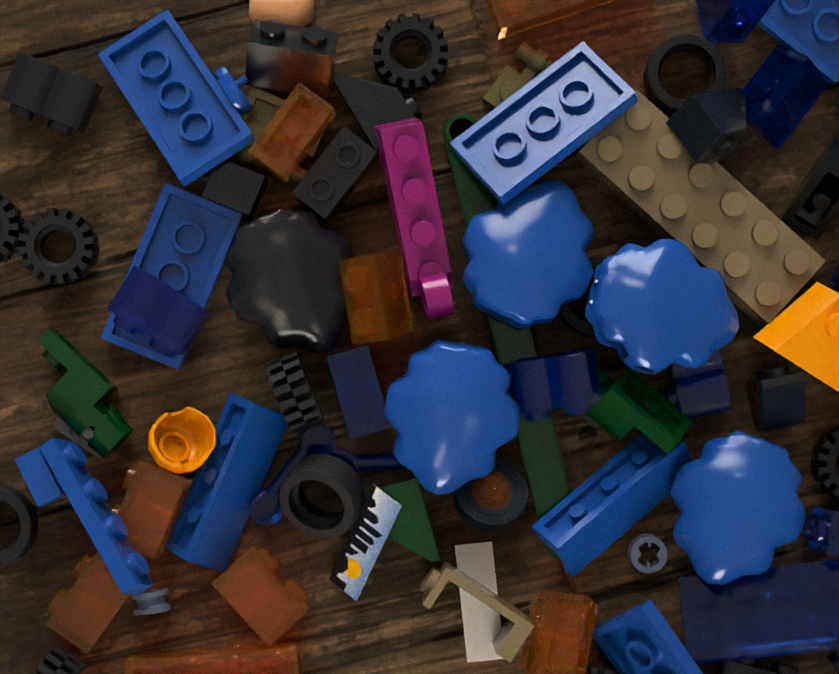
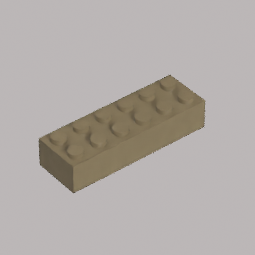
M636 89L638 102L594 135L578 152L575 159L661 238L673 239L686 244L699 266L719 271L725 280L730 300L758 326L769 324L826 261L714 159L695 162L666 124L669 118Z

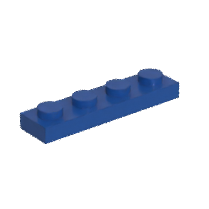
M52 438L39 448L121 593L141 594L151 587L153 583L147 574L150 571L149 565L145 558L138 551L133 550L126 538L129 534L128 529L122 519L111 512L105 501L108 498L106 490L96 478L91 477L84 465L87 463V458L82 449L75 442Z

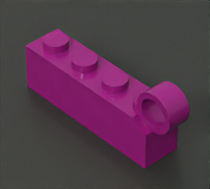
M410 118L374 126L406 289L412 297L421 295L423 308L428 320L453 315L454 306L450 288H453L452 270L423 122L417 118Z

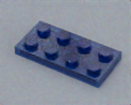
M839 559L770 567L769 570L760 575H744L724 585L708 584L698 575L678 578L686 649L696 664L839 649Z

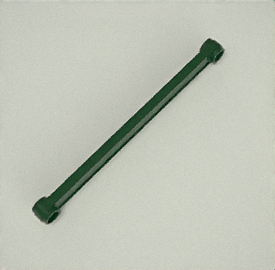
M459 113L451 116L446 121L443 128V140L465 229L467 230L472 217L476 214L495 209L498 199L452 150L450 142L454 139L450 135V129L456 124L463 123L471 127L477 122L471 115ZM486 313L498 362L510 374L511 380L508 394L519 405L520 420L517 439L537 520H539L571 492L530 326L519 329L508 322L499 321L489 313ZM543 542L546 551L553 558L560 560L558 554Z

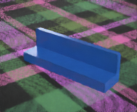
M230 392L215 427L216 447L206 462L197 469L164 548L188 562L222 572L227 569L288 425L283 414Z
M641 433L532 525L536 536L558 554L565 571L571 577L578 574L670 494L678 469L683 464L692 461L685 440L681 438L677 445L667 454L654 442L650 441L645 434Z

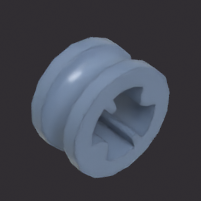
M642 533L633 537L627 549L628 559L631 564L640 572L647 574L655 573L662 569L668 557L667 548L664 543L655 535L649 533ZM644 543L648 547H651V543H655L657 546L653 552L656 559L650 564L646 559L643 564L637 560L641 556L638 548Z
M169 588L149 589L141 594H131V599H134L137 603L136 608L133 609V615L155 614L171 610V604H168L165 600L166 595L169 594Z

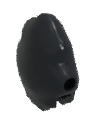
M280 206L236 230L233 244L225 256L227 267L232 272L230 283L226 289V298L238 320L257 324L261 327L263 336L269 345L278 349L297 348L314 354L329 352L340 341L346 320L356 309L358 297L354 288L348 282V276L355 257L344 236L339 232L321 228L317 217L312 212L293 210L286 206Z

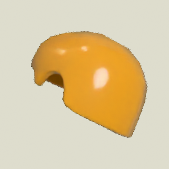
M188 406L172 413L165 412L156 420L148 433V451L156 464L176 474L188 473L200 468L216 447V428L209 416L194 407Z

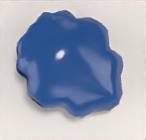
M548 179L530 185L504 206L497 200L495 209L476 214L472 217L462 239V246L469 261L463 274V282L472 294L475 308L489 313L499 321L508 322L514 327L524 329L533 324L551 322L558 314L561 305L576 301L583 296L594 273L586 254V249L593 239L594 230L591 221L581 211L574 191L563 181Z
M659 239L645 248L629 243L613 256L607 257L596 266L593 282L588 291V303L585 308L584 317L591 323L598 342L605 346L615 347L622 361L636 371L657 374L672 363L696 369L704 365L715 351L731 343L739 331L738 312L727 294L724 278L717 270L699 266L686 244L680 241Z
M437 340L427 349L412 354L408 361V372L391 383L388 388L384 416L397 430L393 454L398 463L412 471L424 489L436 495L451 494L470 480L486 477L494 469L496 449L517 435L520 409L519 405L508 394L511 380L510 374L496 361L488 348Z
M735 431L726 437L709 440L703 446L699 459L683 464L678 469L670 495L680 511V516L675 522L672 534L676 544L687 553L697 575L708 584L724 585L744 575H760L770 569L777 547L787 545L798 539L805 521V508L797 495L802 475L791 462L786 448L771 444L763 438Z

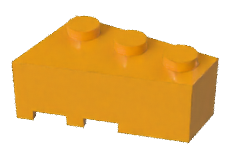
M816 282L753 338L839 392V293Z

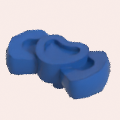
M224 66L217 69L214 75L233 106L242 115L250 113L254 107L241 88L249 82L247 77L243 75L235 80Z

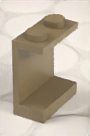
M444 561L440 568L433 565L420 584V591L423 592L422 605L430 610L447 582H453L507 618L492 643L496 654L511 663L534 628L530 616L447 561Z

